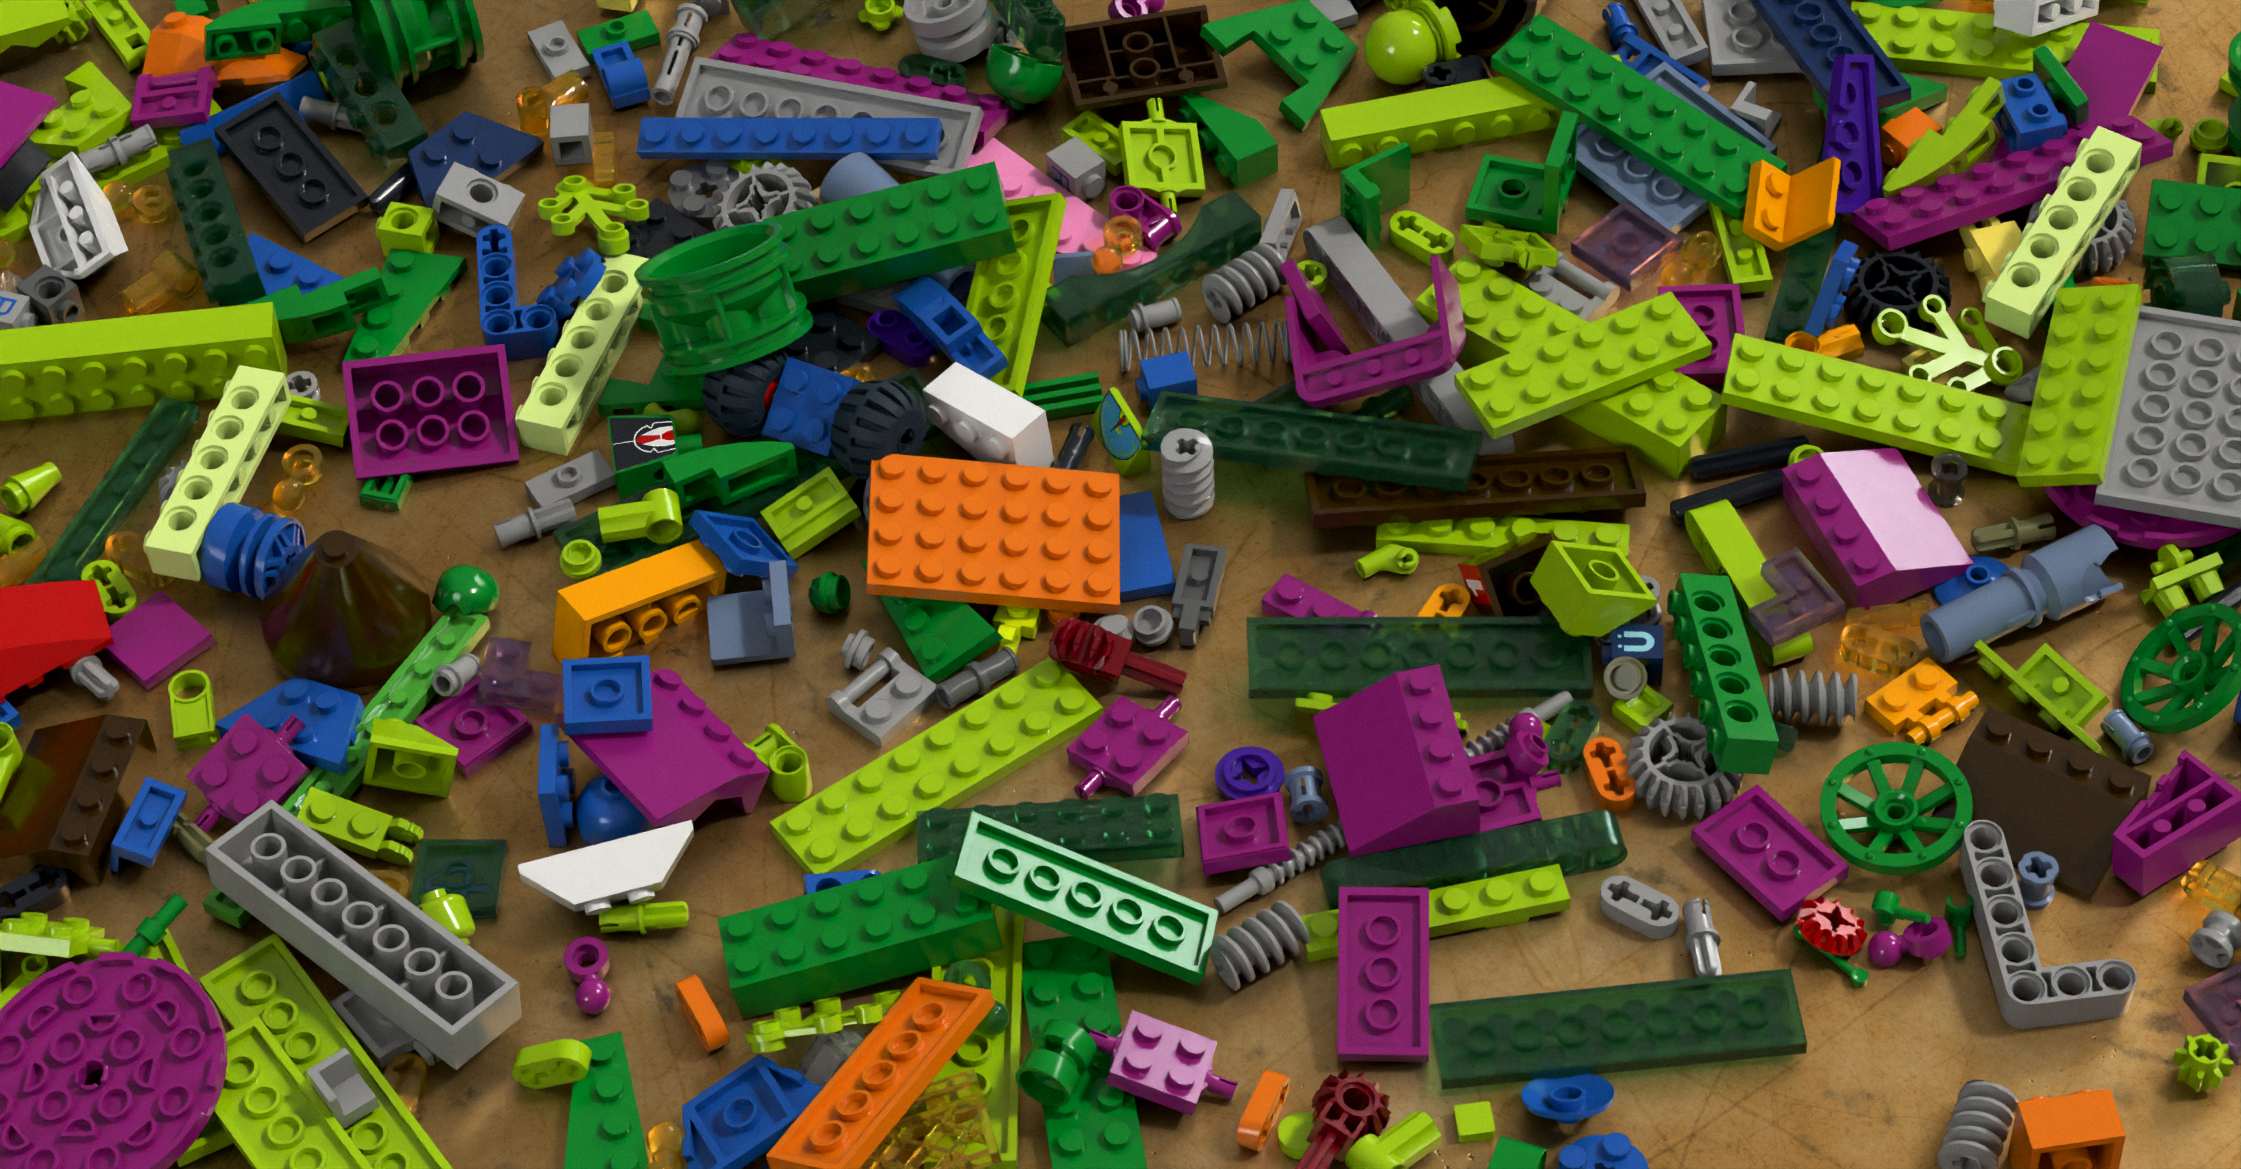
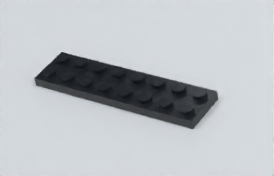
M655 198L649 203L648 219L643 221L627 220L623 223L625 229L629 232L630 249L625 254L650 259L675 245L710 233L711 231L659 198ZM821 301L807 304L805 308L811 312L814 323L811 329L799 339L782 348L791 358L851 378L883 352L881 339Z

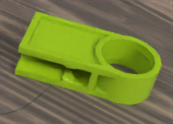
M196 669L179 672L171 679L168 685L173 736L177 742V750L182 751L217 744L214 693L208 676ZM191 686L205 688L201 694L190 699L177 697L181 691Z

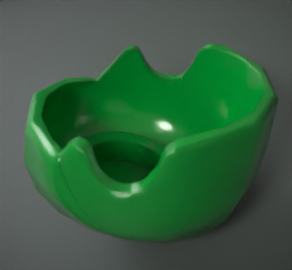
M459 564L441 574L431 603L440 612L446 611L451 604L459 606L463 616H467L471 612L487 613L496 609L501 591L497 581L486 571L476 566Z

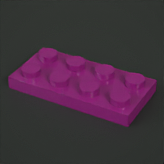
M1339 887L1337 1061L1429 1062V888Z

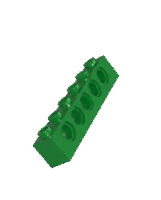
M1679 573L1675 590L1671 589L1668 593L1667 612L1669 615H1673L1675 640L1681 642L1683 649L1682 664L1684 669L1689 670L1691 677L1690 692L1692 697H1696L1698 701V720L1700 725H1704L1706 729L1707 751L1713 754L1718 772L1769 775L1779 744V738L1729 576Z

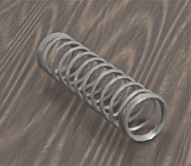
M1279 320L1274 324L1272 353L1266 325L1263 321L1259 323L1256 355L1250 326L1247 322L1242 326L1240 356L1235 331L1231 323H1228L1226 327L1224 356L1218 329L1215 324H1212L1210 327L1208 357L1199 325H1196L1194 328L1192 358L1190 357L1185 329L1183 326H1180L1178 329L1176 353L1180 352L1182 334L1185 351L1188 353L1192 367L1195 365L1197 333L1199 335L1204 364L1207 368L1210 366L1213 332L1215 333L1221 365L1225 367L1227 364L1229 332H1231L1236 361L1241 366L1244 356L1246 330L1252 360L1257 365L1259 363L1262 329L1269 362L1273 364L1276 355L1278 327L1285 360L1287 363H1293L1286 320L1283 322V327ZM1166 327L1163 328L1161 334L1160 356H1164L1165 334L1169 354H1174L1169 330ZM1150 328L1146 330L1143 360L1148 359L1149 336L1154 358L1158 357L1154 335ZM1120 329L1118 331L1120 367L1122 373L1124 371L1128 373L1131 368L1133 337L1139 366L1142 357L1136 331L1134 329L1130 331L1129 346L1127 347V331Z

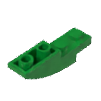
M262 0L243 6L218 17L205 26L204 59L207 62L281 53V44L346 37L351 33L352 5L349 0Z
M376 266L327 286L319 287L303 295L298 285L295 284L241 305L273 302L283 343L294 344L317 340L358 328L354 319L355 315L391 301Z

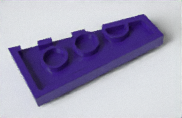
M1845 54L1834 56L1822 161L1833 156L1841 160L1835 215L1852 214L1855 210L1864 206L1867 201L1875 198H1884L1874 55Z

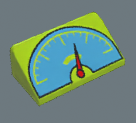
M1115 386L1111 387L1093 415L1091 427L1121 476L1127 477L1150 468V440L1119 390Z

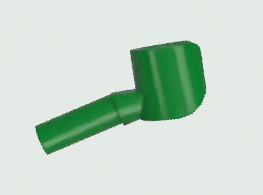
M1886 890L1875 893L1871 908L1877 912L1876 918L1881 925L1891 926L1895 923L1896 919L1923 924L1930 923L1931 914L1901 907L1900 898L1895 893Z
M1948 894L1946 898L1944 919L1949 925L1953 926L1955 955L1957 957H1965L1967 955L1965 931L1966 925L1971 922L1973 898L1969 894L1966 896L1965 906L1961 907L1951 902V894Z

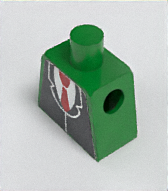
M669 414L607 417L614 474L620 501L644 495L654 489L666 488L661 461L687 452L703 449L701 433L677 436L674 418Z

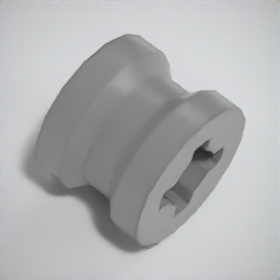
M2211 911L2203 920V928L2198 929L2191 936L2189 941L2191 951L2199 960L2211 967H2226L2234 958V950L2241 947V921L2225 911Z

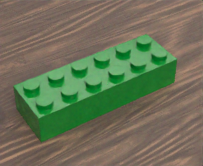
M995 161L763 219V222H776L782 226L785 235L782 241L786 242L790 249V255L785 262L795 291L805 295L807 304L1017 252L1004 187Z
M957 854L722 917L717 920L730 988L743 1020L773 1012L777 1009L796 1006L928 970L932 967L1004 949L993 904L948 886Z

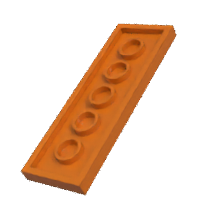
M918 976L885 1014L883 1020L879 1021L766 1154L765 1157L770 1169H859L996 1003L991 990Z

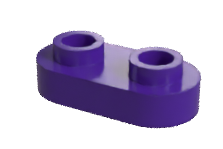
M881 310L869 318L867 322L868 332L882 340L883 352L908 367L919 368L931 364L937 357V349L910 319L895 310Z

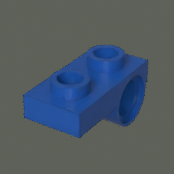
M627 40L591 50L593 63L614 109L651 99L643 64L639 57H634Z

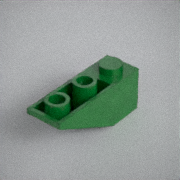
M1195 93L1180 95V108L1177 110L1179 122L1197 124L1200 149L1204 153L1211 155L1216 161L1220 173L1224 177L1228 176L1237 188L1278 172V143L1258 120Z

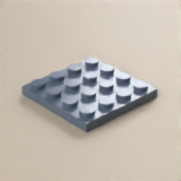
M1665 61L1645 75L1646 78L1777 156V145ZM1581 123L1578 126L1576 170L1667 241L1709 209L1710 202L1584 124Z

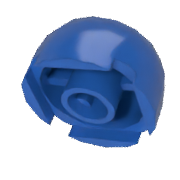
M603 772L589 780L578 797L576 822L582 841L587 846L663 827H654Z

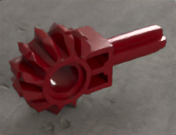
M1075 618L1061 619L1057 627L1054 628L1050 638L1048 651L1050 658L1055 660L1058 665H1062L1082 675L1100 678L1117 684L1120 675L1175 695L1181 693L1187 678V673L1181 669L1129 651L1133 640L1113 634L1111 631H1107L1088 621L1085 622Z
M1346 1069L1339 1073L1337 1077L1330 1074L1323 1080L1320 1089L1315 1092L1312 1098L1313 1104L1311 1107L1314 1109L1312 1123L1315 1124L1306 1140L1311 1144L1294 1169H1328L1334 1159L1343 1163L1349 1149L1360 1138L1368 1134H1374L1377 1137L1381 1135L1382 1129L1386 1128L1390 1120L1389 1115L1391 1112L1387 1109L1390 1096L1378 1093L1380 1081L1369 1083L1365 1080L1364 1071L1353 1077Z

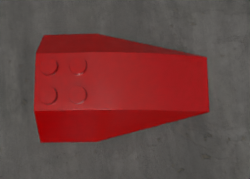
M95 580L46 582L0 588V705L6 702L5 695L25 684L29 689L44 681L43 675L59 666L65 670L75 665L82 658L91 656L114 644Z

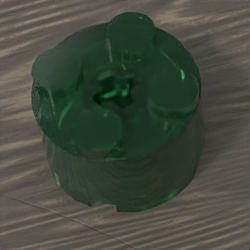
M2212 252L2155 258L2146 267L2143 277V289H2150L2151 302L2144 303V306L2222 318L2223 306L2228 305L2231 300V289L2227 281L2221 280L2216 259Z

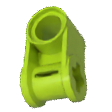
M770 723L765 727L763 734L748 744L742 742L747 748L753 750L757 758L771 771L765 785L779 799L784 802L794 803L806 799L811 794L813 782L807 754L804 749L800 748L786 735L780 726L776 723Z

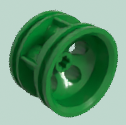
M349 0L352 5L351 14L362 43L372 53L375 70L382 83L391 93L401 91L403 82L411 87L418 84L420 76L450 65L456 69H461L466 66L467 59L474 64L482 61L484 58L481 28L472 0Z
M754 222L710 232L675 245L653 256L637 268L634 276L637 284L644 287L641 291L643 301L649 306L658 331L660 351L667 355L664 361L668 372L675 375H697L734 367L777 351L799 339L811 329L814 321L811 312L805 309L807 306L806 297L803 293L795 291L785 262L790 255V249L788 244L782 241L785 235L779 223Z

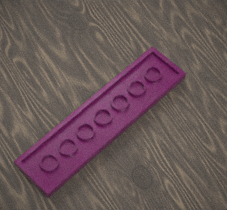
M737 33L709 57V59L978 106L981 107L984 113L975 141V145L985 146L1014 115L1012 105L1005 103L1004 100H1001L999 96L994 94L981 95L966 91L962 86H945L933 83L930 79L923 76L910 77L898 74L891 68H874L862 65L860 61L855 59L842 60L830 57L820 50L807 51L795 48L788 42H771L759 39L757 35L752 33Z
M2120 116L2113 119L2112 123L2101 126L2142 143L2139 167L2174 156L2171 140L2133 116ZM2088 127L2081 129L2076 135L2064 138L2063 140L2051 139L2045 141L2042 147L2028 151L2012 152L2007 155V158L1992 163L1976 164L1971 170L1956 175L1940 176L1937 178L1936 183L1925 187L1911 186L1903 189L1901 194L1885 199H1871L1852 213V222L1885 249L1892 251L2043 200L2047 194H2054L2062 170L2065 166L2071 167L2073 165L2081 141L2084 138L2090 139L2096 128Z

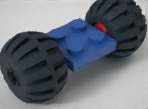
M782 348L758 359L704 375L702 384L704 386L702 389L704 407L717 426L734 436L757 437L766 435L783 442H791L797 447L823 456L837 459L846 471L861 480L867 481L870 477L871 460L882 459L891 454L918 456V452H921L924 443L926 414L923 405L913 392L891 380L877 379L862 383V381L791 358Z

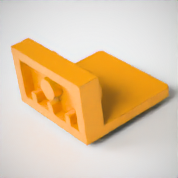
M1833 156L1792 176L1763 159L1751 164L1742 232L1778 252L1831 228L1835 219L1841 160Z

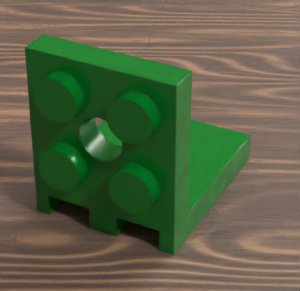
M1563 111L1545 164L1484 154L1465 207V218L1482 222L1490 219V221L1495 220L1498 224L1557 235L1561 213L1565 214L1568 205L1570 187H1574L1576 182L1579 113ZM1509 190H1517L1521 192V194L1515 196L1508 195L1506 193Z

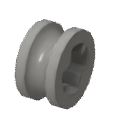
M297 371L286 377L290 394L320 400L321 392L314 374L308 371ZM305 389L304 392L298 393V390Z

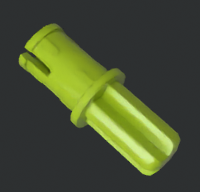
M645 901L637 904L611 905L612 909L599 913V924L603 925L600 928L602 934L620 931H640L641 934H647L648 929L685 927L689 923V908L684 901L646 903Z

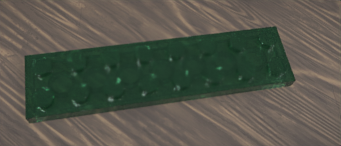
M1169 391L1160 392L1141 435V450L1156 451L1160 454L1161 442L1170 431L1179 428H1190L1202 432L1209 438L1213 446V459L1233 461L1242 465L1256 464L1277 467L1282 470L1294 469L1317 472L1321 475L1356 477L1365 481L1379 480L1399 483L1404 486L1417 485L1440 488L1444 491L1467 492L1483 445V431Z
M1554 616L1247 617L1249 699L1306 698L1310 692L1331 695L1333 698H1349L1396 672L1436 664L1440 666L1449 698H1551L1562 691H1568L1572 698L1593 697L1594 680L1590 636L1582 635L1575 637L1566 634L1560 628L1559 622Z
M1791 968L1429 1004V1016L1441 1090L1525 1082L1534 1079L1574 1077L1588 1073L1595 1075L1805 1054L1807 1050V1039Z

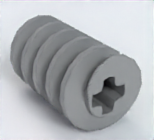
M1260 243L1255 245L1251 251L1242 253L1239 258L1229 261L1227 266L1218 268L1214 274L1205 276L1202 281L1201 290L1211 314L1218 321L1227 323L1231 319V314L1234 316L1242 314L1243 306L1246 308L1253 307L1255 305V298L1259 301L1264 300L1268 295L1267 291L1275 293L1279 290L1280 284L1288 285L1280 270V265L1286 262L1284 258L1270 245Z
M1179 428L1170 431L1163 438L1160 445L1164 508L1169 515L1178 519L1198 518L1209 511L1215 500L1213 446L1209 438L1198 430Z
M1786 668L1779 670L1775 680H1772L1771 673H1769L1767 702L1773 721L1778 711L1781 710L1786 723H1791L1796 712H1800L1804 725L1809 724L1813 713H1817L1821 726H1826L1831 714H1835L1838 727L1844 726L1848 715L1852 716L1855 722L1858 687L1857 674L1850 673L1846 684L1842 685L1838 672L1832 673L1827 684L1824 682L1822 672L1817 670L1810 682H1807L1803 669H1798L1793 681H1790Z
M1278 900L1272 904L1271 910L1263 909L1257 913L1256 918L1249 917L1244 920L1241 927L1233 926L1227 930V935L1220 934L1213 938L1210 955L1219 975L1232 990L1236 991L1240 988L1238 974H1241L1250 983L1255 980L1252 966L1255 965L1260 972L1265 974L1270 971L1267 957H1270L1276 964L1281 965L1285 962L1283 948L1294 957L1299 954L1297 940L1299 939L1303 944L1308 945L1310 938L1304 922L1293 906L1285 901Z
M1976 1079L1967 1081L1959 1091L1952 1118L1948 1123L1947 1133L1944 1135L1942 1147L1938 1152L1937 1162L1940 1168L1997 1169L1999 1162L1997 1157L2002 1155L2003 1142L2007 1140L2008 1127L2012 1125L2013 1112L2016 1111L2017 1102H2019L2016 1095L2008 1088L1996 1083Z

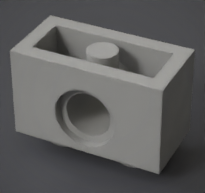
M454 161L435 193L432 208L435 209L437 221L477 238L480 230L490 225H502L512 231L520 217L525 193Z

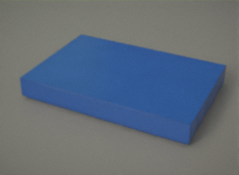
M1152 491L1120 496V602L1174 593L1176 580Z

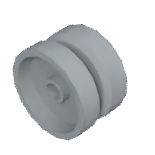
M904 0L903 11L914 33L920 52L924 59L933 64L948 65L970 59L990 46L997 36L998 23L987 0Z

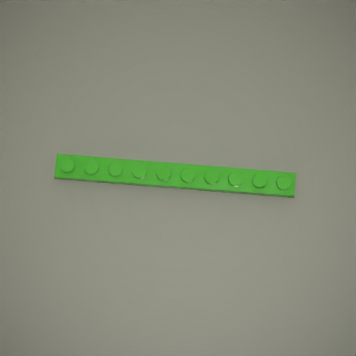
M452 604L364 708L361 722L356 727L358 735L355 746H350L346 755L349 763L348 772L345 775H340L315 767L282 807L297 817L310 787L348 800L363 782L374 718L382 720L396 718L411 724L437 693L432 685L434 671L437 667L443 664H451L461 655L470 653L491 628L489 618L478 612H471L467 616H463L459 606ZM216 887L213 888L202 902L206 913L239 929L252 916V914Z

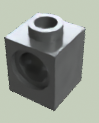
M46 264L16 286L18 294L30 296L39 324L42 326L72 323L85 313L77 284Z

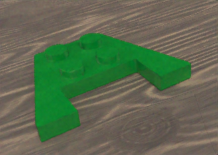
M1299 0L1208 22L1202 26L1200 36L1216 51H1219L1222 57L1252 40L1301 86V88L1282 99L1278 108L1301 132L1307 129L1311 119L1320 110L1332 88H1335L1353 62L1359 49L1351 39L1309 0Z
M645 303L638 317L640 329L658 332L649 306ZM663 355L649 385L609 378L597 402L599 414L614 415V409L629 408L634 409V414L643 413L645 407L652 402L658 403L661 407L673 406L674 411L688 408L691 410H704L705 407L702 399V389L704 386L702 384L704 375L707 373L697 375L671 374L668 372L664 361L667 355Z

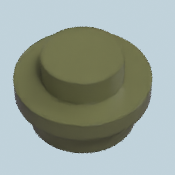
M1630 656L1615 658L1607 665L1604 672V684L1611 695L1619 699L1637 697L1643 692L1647 684V671L1644 665L1638 659Z

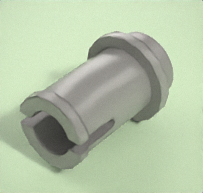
M1175 297L1146 306L1138 303L1135 305V309L1129 310L1128 313L1132 329L1136 333L1141 332L1143 335H1146L1148 328L1153 329L1182 321L1181 308Z
M465 653L453 663L437 667L432 678V685L440 695L454 697L461 693L465 684L480 676L478 673L482 672V665L475 655Z

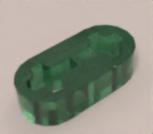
M910 54L899 61L898 70L899 74L909 79L914 76H923L930 79L932 85L940 87L958 85L964 87L966 91L968 90L967 71L961 64L923 54Z
M1574 700L1563 707L1544 739L1549 748L1547 753L1549 763L1546 765L1548 770L1551 771L1557 768L1558 774H1568L1580 766L1583 761L1585 744L1596 738L1599 733L1600 712L1596 705L1585 700ZM1581 718L1587 720L1582 721L1577 730L1573 729V722L1577 723ZM1566 744L1570 745L1569 751H1565L1562 755L1555 754L1560 753Z

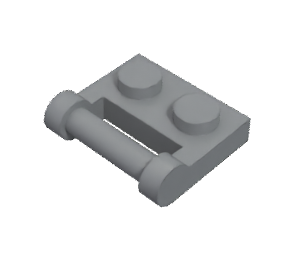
M1560 251L1556 267L1542 266L1541 271H1534L1520 283V285L1589 323L1595 321L1616 302L1620 294L1619 287L1609 281L1603 283L1568 262L1567 256ZM1561 275L1595 297L1590 300L1558 281L1555 277Z
M886 647L876 655L877 661L843 690H835L825 698L827 707L835 716L880 748L886 745L938 700L935 693L936 684L902 661L898 653L890 647ZM886 674L893 677L890 682L859 708L852 704Z

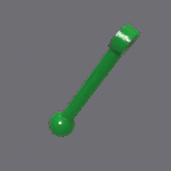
M1796 923L1793 927L1794 936L1798 939H1805ZM1818 949L1850 976L1849 980L1853 986L1861 988L1867 984L1869 975L1865 969L1854 968L1839 955H1833Z

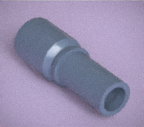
M857 152L840 159L829 170L820 188V199L823 204L900 184L868 154ZM971 263L927 274L926 276L939 283L961 303L969 297L976 265Z
M2096 524L2088 525L2025 555L2019 569L2014 566L2004 569L2000 578L1923 614L1920 618L1923 637L1933 655L1945 664L1976 650L1974 644L1979 639L1987 645L2024 626L2035 628L2041 624L2043 617L2052 621L2060 620L2124 589L2121 582L2114 583L2109 580L2099 567L2108 555L2118 550V548L2103 528Z

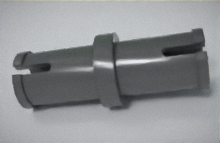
M1003 647L1000 651L979 663L972 661L966 664L963 672L943 683L937 684L935 686L936 696L944 708L951 709L956 704L976 693L979 695L985 694L990 691L992 684L1011 673L1019 671V660L1009 647Z

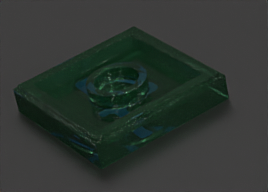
M420 839L410 902L418 907L421 905L419 898L422 895L444 888L446 894H460L465 898L472 919H498L509 850L507 840Z

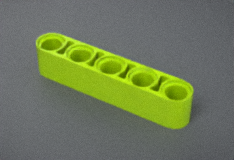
M1724 499L1685 512V525L1688 535L1710 573L1718 576H1729L1745 630L1765 663L1769 667H1773L1812 654L1813 642L1806 623L1729 500Z

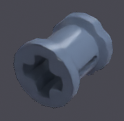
M1313 766L1294 768L1284 777L1285 788L1291 794L1292 804L1289 807V813L1294 822L1314 824L1321 821L1329 812L1328 802L1322 798L1321 786L1323 784L1322 772ZM1301 779H1304L1305 786H1301ZM1309 804L1312 805V810H1311V811L1308 810V806H1307V805H1309Z
M2040 851L2025 854L2018 864L2020 879L2017 882L2024 906L2030 910H2042L2052 903L2055 895L2053 882L2059 873L2057 861L2052 856Z

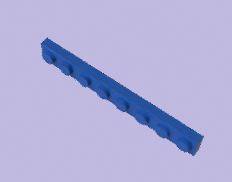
M642 117L636 152L641 159L840 160L849 154L862 152L868 154L873 160H938L943 124L939 118Z

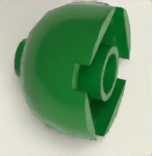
M992 44L986 63L987 82L995 93L1004 97L1005 103L1012 105L1014 109L1024 110L1026 104L1038 105L1053 95L1063 74L1064 66H1062V63L1035 52L1032 54L1021 52V48L1003 44Z

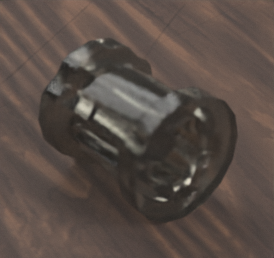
M1955 453L1939 454L1931 461L1933 480L1928 484L1927 494L1938 507H1956L1964 500L1965 488L1962 481L1967 477V461Z

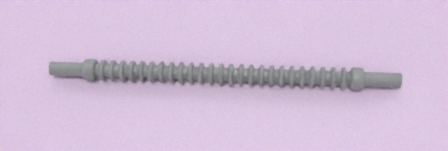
M1563 690L1533 709L1530 707L1523 708L1515 716L1520 713H1531L1545 722L1573 705L1574 701L1571 694L1567 690ZM1513 717L1506 719V725L1498 723L1496 731L1488 729L1486 736L1478 735L1476 742L1468 741L1466 748L1464 747L1466 757L1470 758L1505 749V743L1510 739L1508 727ZM1340 818L1337 820V826L1329 824L1327 832L1319 830L1317 838L1309 836L1307 844L1299 842L1297 850L1290 848L1291 860L1266 864V868L1258 866L1249 872L1248 879L1214 898V904L1218 911L1224 914L1257 893L1265 895L1275 888V883L1282 885L1284 877L1292 879L1295 875L1294 871L1302 873L1305 870V864L1312 867L1315 864V858L1323 860L1325 852L1334 854L1335 846L1344 848L1345 837Z

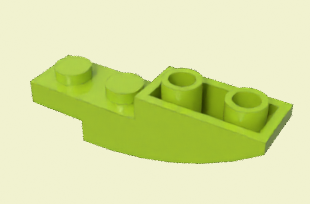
M1989 76L1981 87L1976 86L1967 98L1966 106L1960 114L1948 120L1943 129V135L1929 128L1921 139H1915L1907 151L1905 160L1898 169L1893 168L1885 177L1882 188L1884 197L1888 198L1901 194V191L1907 187L1931 185L1936 183L1937 178L1940 176L1962 173L1975 162L1996 139L1992 119L2006 102L2003 84Z

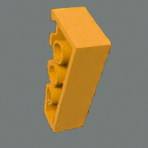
M697 539L557 591L551 653L561 664L562 659L622 657V650L639 640L646 645L658 638V634L670 622L674 621L677 625H680L706 610L707 597L724 595L727 570L713 552Z

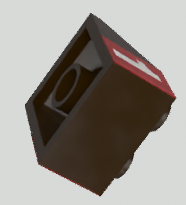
M1531 532L1458 563L1465 586L1470 593L1471 602L1502 644L1510 643L1558 622L1550 609L1541 601L1540 595L1529 581L1550 541H1554L1550 533Z

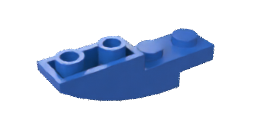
M923 275L892 296L893 302L936 349L940 348L953 363L957 362L988 380L1009 366L1005 355L986 336L976 318L953 295L930 277Z

